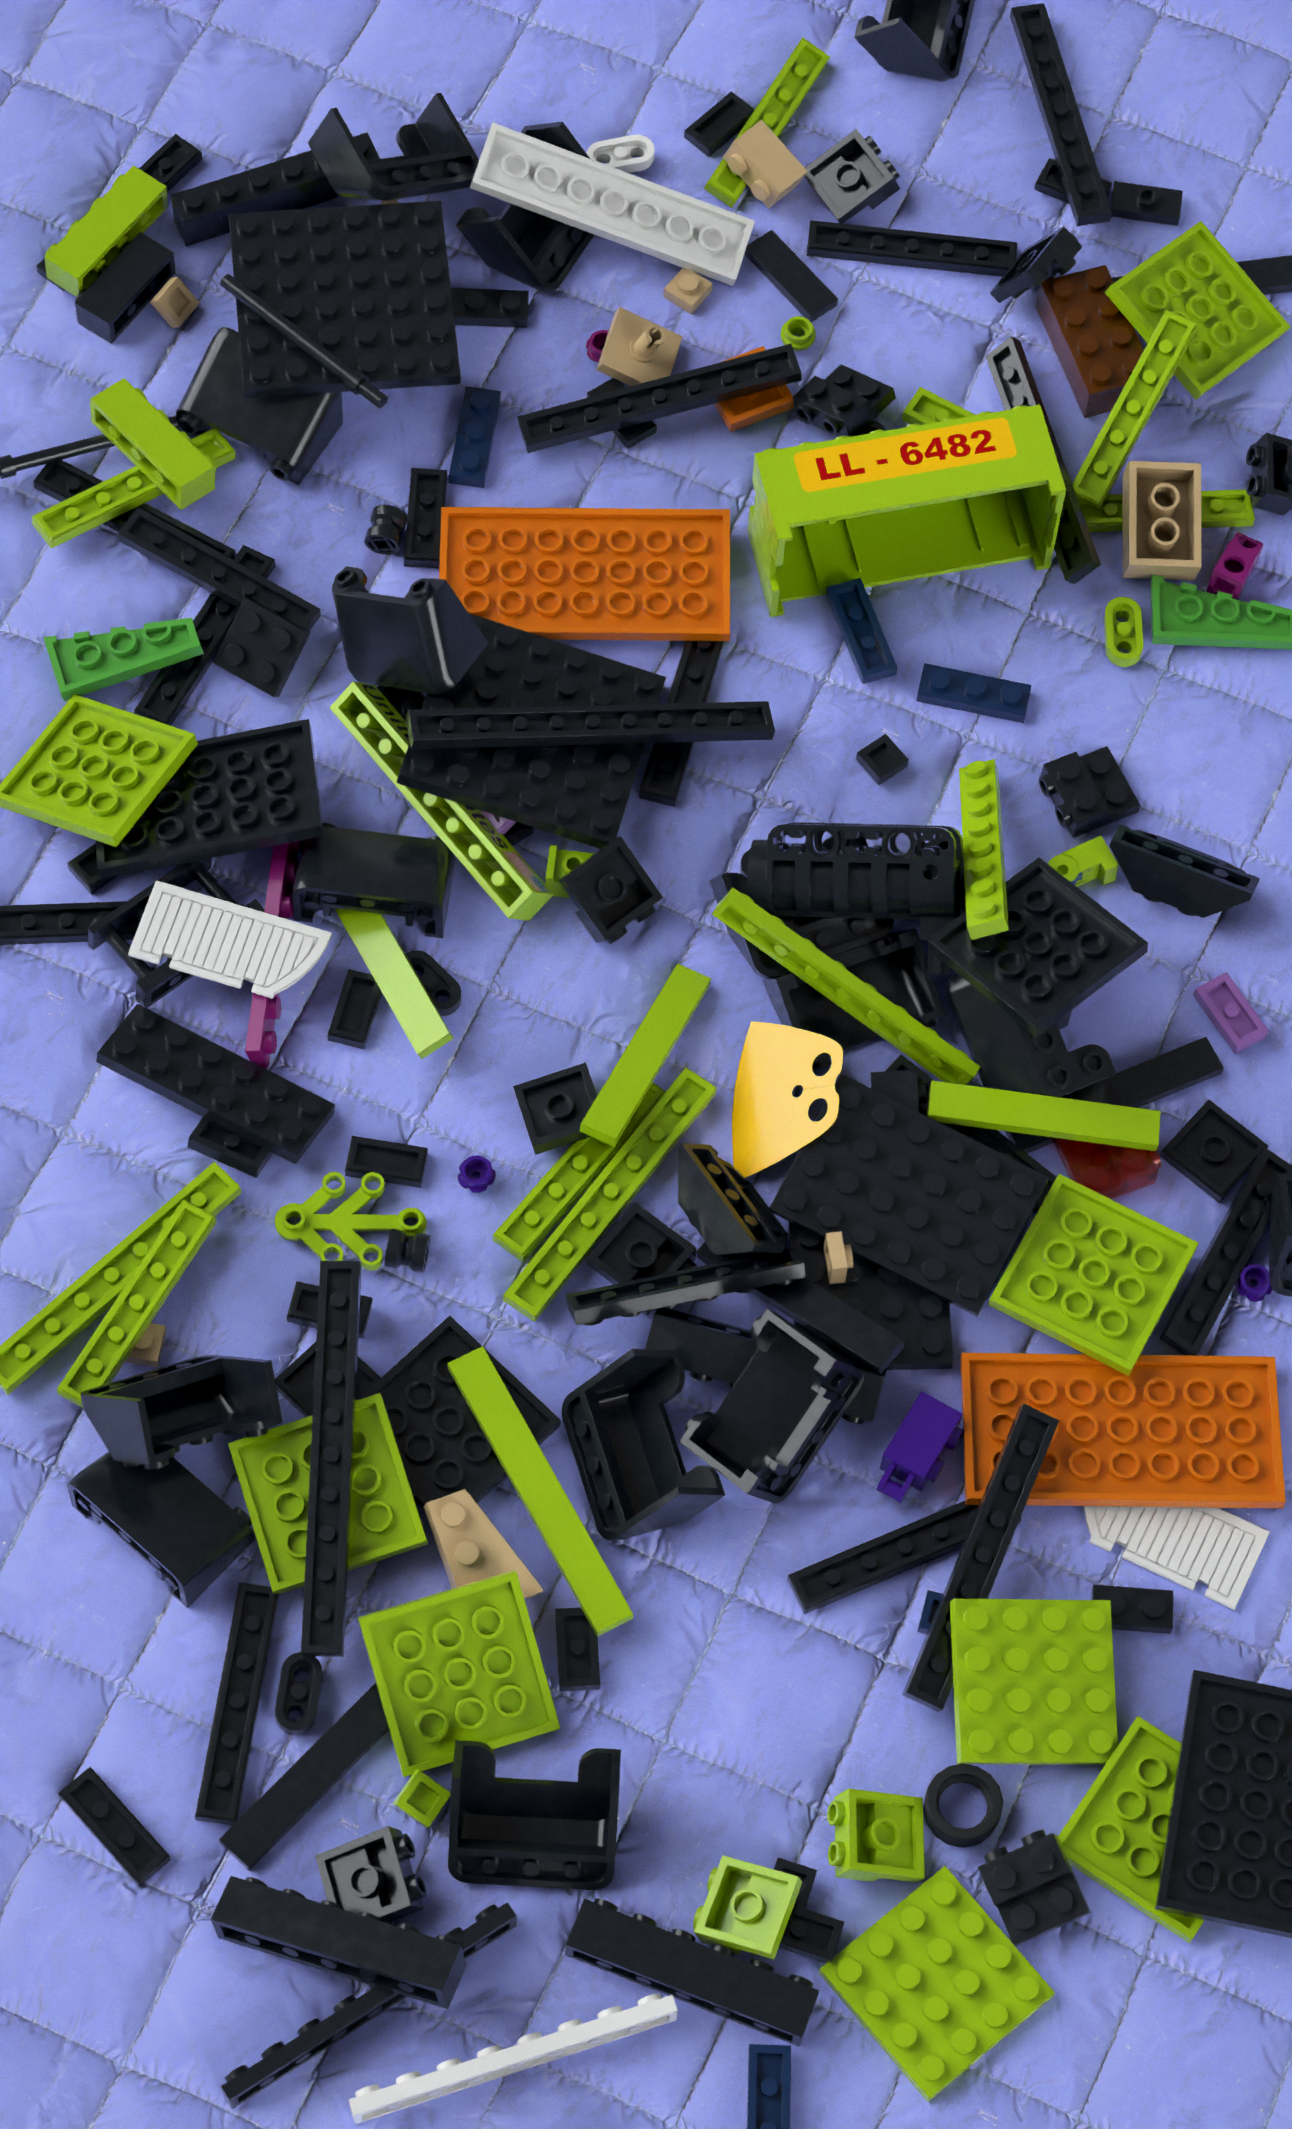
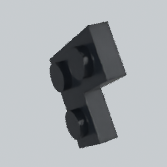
M778 1857L774 1870L799 1876L802 1881L779 1948L824 1963H832L844 1927V1921L807 1910L806 1906L817 1870Z

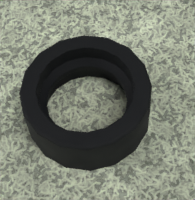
M969 1764L948 1766L935 1775L927 1788L923 1806L925 1821L934 1836L948 1845L962 1848L978 1845L989 1838L997 1827L1002 1814L1003 1797L1000 1786L992 1775L980 1767ZM960 1782L972 1784L980 1789L985 1796L987 1802L986 1816L975 1827L967 1829L954 1827L946 1822L941 1815L939 1809L940 1796L952 1784Z

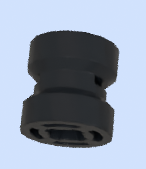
M382 504L374 507L370 518L372 526L367 530L364 540L365 545L370 550L379 554L392 555L397 553L402 541L400 533L405 529L408 519L407 515L401 509L391 505Z
M391 1228L386 1248L385 1266L398 1268L401 1265L409 1266L412 1271L424 1273L428 1260L431 1235L418 1233L415 1236L406 1235L404 1230Z

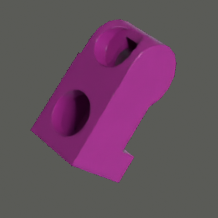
M1237 532L1214 567L1206 592L1217 595L1218 591L1232 594V598L1239 600L1242 590L1258 562L1264 543Z

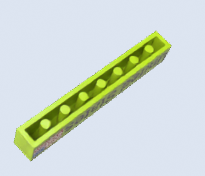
M352 681L329 708L508 919L530 921L554 894L503 834L498 833L480 810L396 783L410 743L406 721L375 685Z

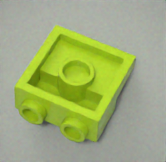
M850 1788L834 1797V1800L830 1802L828 1807L827 1820L830 1825L835 1826V1841L831 1842L828 1849V1862L831 1866H835V1878L874 1882L879 1878L919 1882L925 1879L923 1798Z
M722 1855L718 1868L714 1867L709 1875L707 1884L709 1892L704 1906L700 1905L696 1910L693 1920L694 1933L702 1944L709 1946L718 1944L737 1954H740L741 1950L775 1959L802 1881L799 1876Z

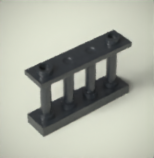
M212 858L179 864L178 867L157 880L184 888L196 879L211 897L237 904L208 871L211 869ZM155 882L110 914L103 913L96 917L88 928V946L92 950L107 942L138 977L135 999L145 1008L150 1007L194 976L169 968L172 960L169 957L165 963L155 968L149 967L141 959L128 956L131 946L120 935L119 931L135 921L140 923ZM256 899L245 906L261 912L265 910Z

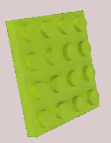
M1202 221L1195 224L1116 281L1105 292L1147 343L1166 309L1198 324V329L1174 372L1176 378L1195 400L1291 328Z
M74 694L0 784V807L117 847L198 745L194 733Z
M1058 1174L991 1295L988 1305L1129 1376L1199 1243Z
M381 1393L355 1402L348 1571L428 1545ZM313 1415L269 1429L267 1434L261 1436L245 1437L228 1443L274 1594H281L304 1586Z
M515 1570L357 1617L403 1777L412 1775L415 1770L422 1772L453 1762L455 1740L478 1741L487 1744L492 1749H496L561 1729Z
M951 1600L950 1619L957 1764L1105 1765L1118 1746L1110 1600Z
M1137 1716L1058 1835V1838L1071 1866L1190 1944L1205 1920L1154 1909L1181 1743Z
M946 1866L942 1867L834 1956L832 1963L827 1962L818 1972L927 2102L932 2100L1055 1994L1052 1988Z

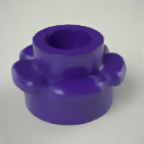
M471 1156L459 1166V1184L465 1189L469 1188L473 1193L486 1191L487 1186L492 1185L496 1179V1172L492 1169L490 1161L482 1156ZM477 1172L480 1174V1177L475 1178L473 1174Z
M1258 1264L1245 1266L1235 1284L1239 1295L1246 1296L1252 1302L1262 1301L1265 1295H1270L1273 1290L1270 1285L1269 1271L1264 1266ZM1256 1281L1257 1286H1252L1250 1282Z

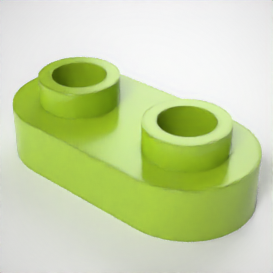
M1128 597L1112 599L1107 604L1104 613L1106 655L1113 664L1120 667H1129L1136 664L1141 658L1144 646L1141 608L1136 601ZM1122 617L1125 618L1127 621L1119 622L1116 618ZM1126 649L1129 651V653H1122L1118 650Z

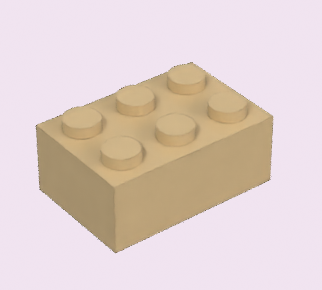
M1129 461L1123 473L1122 578L1151 579L1152 574L1165 577L1164 580L1194 581L1202 568L1201 463Z

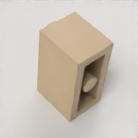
M760 120L737 138L723 156L731 171L741 177L751 189L752 194L762 201L768 209L797 187L808 172L763 120Z

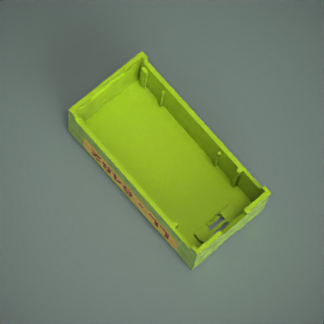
M1020 405L1005 411L993 413L985 411L975 416L958 419L950 417L940 422L923 425L915 423L905 428L887 431L880 429L864 435L852 437L839 436L834 440L817 443L804 442L794 447L782 449L769 448L755 453L752 476L755 502L753 506L749 507L747 534L770 617L784 615L782 602L826 595V587L861 578L864 587L867 588L1027 559L1033 560L1035 570L1048 569L1052 560L1066 487L1041 406Z

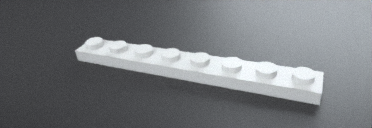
M661 1993L651 1994L638 2000V2006L623 2011L621 2006L611 2007L598 2013V2019L583 2024L581 2019L571 2020L557 2027L558 2032L543 2037L541 2032L531 2033L517 2040L518 2045L502 2049L501 2045L490 2046L477 2052L478 2058L461 2062L460 2058L450 2059L436 2066L437 2071L422 2076L419 2071H415L398 2077L396 2079L397 2084L380 2089L378 2084L361 2088L355 2092L356 2097L349 2099L354 2124L356 2125L676 2021L678 2009L673 1995L662 1998Z

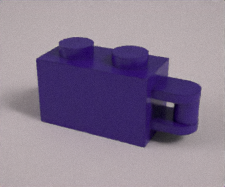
M921 1391L882 1455L880 1469L885 1471L878 1483L876 1490L901 1504L911 1487L922 1491L928 1480L935 1483L945 1465V1462L940 1460L947 1448L954 1451L963 1435L964 1430L959 1428L963 1414ZM892 1476L903 1481L904 1484L900 1485L891 1480Z

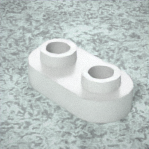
M630 135L595 142L588 148L587 155L592 160L606 162L603 164L632 173L645 170L652 165L655 148L653 142L646 136Z

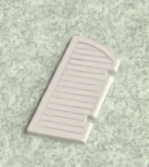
M156 880L128 956L159 965L163 955L172 958L169 964L171 969L241 989L243 980L254 983L251 993L273 999L276 994L298 982L313 968L327 948L332 932Z
M1083 1506L1086 1525L1091 1537L1089 1543L1111 1552L1116 1542L1126 1547L1122 1558L1192 1591L1195 1589L1197 1581L1207 1585L1208 1588L1204 1596L1232 1610L1236 1608L1270 1531L1220 1508Z

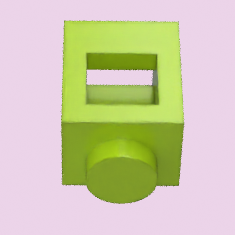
M550 845L545 885L554 894L553 896L570 898L558 880L594 853L557 849L556 845Z

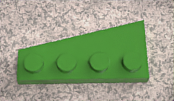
M1152 574L1150 581L1152 644L1292 650L1291 609L1256 600H1251L1249 603L1232 598V594L1218 591L1216 595L1197 590V585L1185 582L1177 585L1165 582V577Z
M192 618L146 623L142 629L127 630L125 626L110 628L111 633L90 635L89 631L74 633V638L58 640L56 636L43 637L64 701L69 700L74 694L82 696L204 654Z

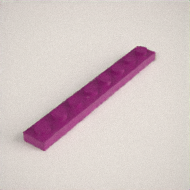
M304 840L273 846L264 908L265 913L288 920L294 917L292 891L298 869L297 854L302 852ZM255 993L252 995L245 1052L251 1062L263 1068H269L270 1054H275L277 1048V1036L274 1031L275 1019L279 1020L281 1017L282 1006L281 999L278 997L279 993L273 999Z

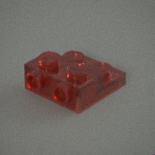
M1055 1138L1054 1140L1056 1150L1070 1179L1109 1199L1155 1184L1159 1172L1158 1168H1161V1159L1157 1150L1150 1151Z

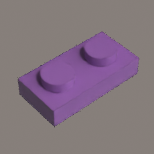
M1227 972L1195 989L1193 996L1234 1054L1267 1037L1269 1030Z

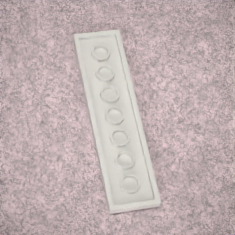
M493 122L470 188L731 286L734 285L755 222L752 219Z

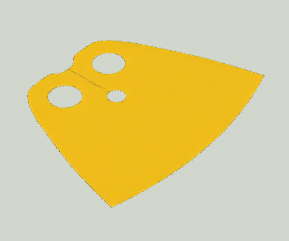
M751 1021L739 1062L732 1110L734 1168L745 1178L770 1167L806 1146L833 1125L839 1110L840 1098L834 1084L842 1070L843 1049L841 1045L829 1037L807 1030L780 1024ZM828 1053L832 1058L831 1068L825 1075H815L812 1068L815 1058L819 1054ZM801 1085L803 1092L799 1097L795 1098L792 1091L795 1086ZM823 1098L828 1104L827 1113L823 1119L814 1122L809 1118V1107L816 1099Z

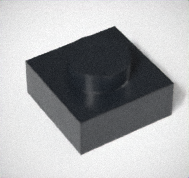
M887 734L882 735L858 751L856 755V761L878 786L905 769L909 761Z

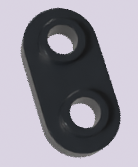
M410 951L406 953L414 970L423 973L419 978L440 1015L448 1016L457 1011L461 1004V988L458 982L426 952ZM439 996H446L449 998V1000L444 1003L438 1002L436 998Z
M301 1652L290 1655L282 1665L275 1705V1717L279 1728L287 1734H304L315 1724L323 1679L321 1663L315 1656H303ZM305 1671L309 1673L310 1677L304 1682H299L295 1679V1675L298 1672ZM294 1710H299L304 1714L298 1721H293L288 1717Z

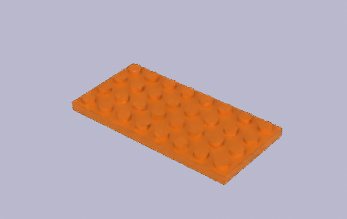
M441 507L439 579L448 582L468 613L550 640L730 641V509Z
M961 1353L965 1505L980 1504L1018 1408L1024 1403L1059 1420L1026 1505L1284 1508L1286 1499L1275 1357L1140 1355L1132 1372L1127 1376L1086 1354Z

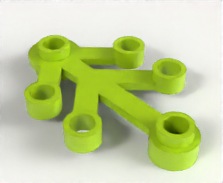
M330 1172L324 1176L322 1187L303 1204L290 1203L278 1210L275 1216V1228L277 1233L286 1240H302L321 1261H328L325 1259V1256L330 1252L339 1255V1258L335 1261H344L342 1248L334 1243L327 1244L316 1232L331 1231L360 1259L364 1269L373 1271L382 1265L383 1252L378 1245L367 1244L355 1231H391L392 1228L404 1230L406 1235L415 1236L418 1233L426 1234L427 1220L424 1213L416 1208H406L398 1215L356 1214L371 1199L379 1198L384 1193V1179L376 1172L364 1175L361 1180V1187L331 1214H316L329 1200L341 1197L346 1191L344 1176L338 1172ZM331 1181H338L341 1184L335 1190L327 1187ZM372 1181L380 1184L379 1188L375 1190L368 1189L366 1185ZM293 1216L301 1219L296 1225L289 1224L287 1220ZM416 1218L418 1223L414 1226H408L404 1223L405 1219ZM368 1253H375L378 1258L373 1262H369L364 1259V1256Z

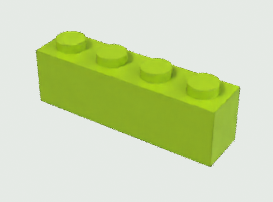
M134 165L125 174L119 175L115 179L112 188L103 197H99L93 202L90 211L81 220H76L70 226L68 233L58 244L54 243L47 250L44 257L47 278L75 297L83 289H88L97 279L100 270L105 265H110L118 256L122 246L128 241L131 242L139 232L144 233L168 208L167 186Z
M123 378L90 398L91 422L181 510L215 490L216 466L211 457L205 453L202 454L193 445L185 432H179L170 423L167 415L162 410H157L150 404L142 390L134 388Z

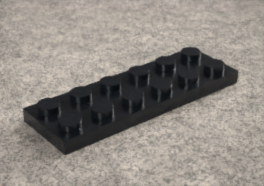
M136 1004L97 1052V1063L202 1117L204 1116L227 1130L269 1149L270 1152L294 1164H297L334 1115L335 1104L139 1004Z

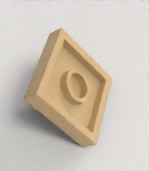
M619 307L614 313L596 370L629 386L670 376L682 336Z

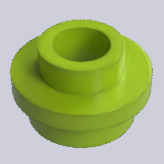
M795 316L782 326L780 337L784 345L792 344L793 350L801 351L813 345L816 331L807 318Z

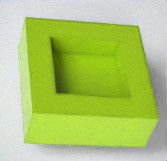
M415 1770L392 1804L425 1828H429L451 1796V1793L420 1770Z

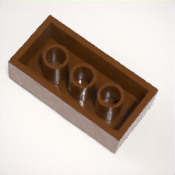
M1106 265L1044 280L1039 285L1035 305L1084 418L1111 412L1144 351L1132 324L1105 294L1106 290L1114 284Z

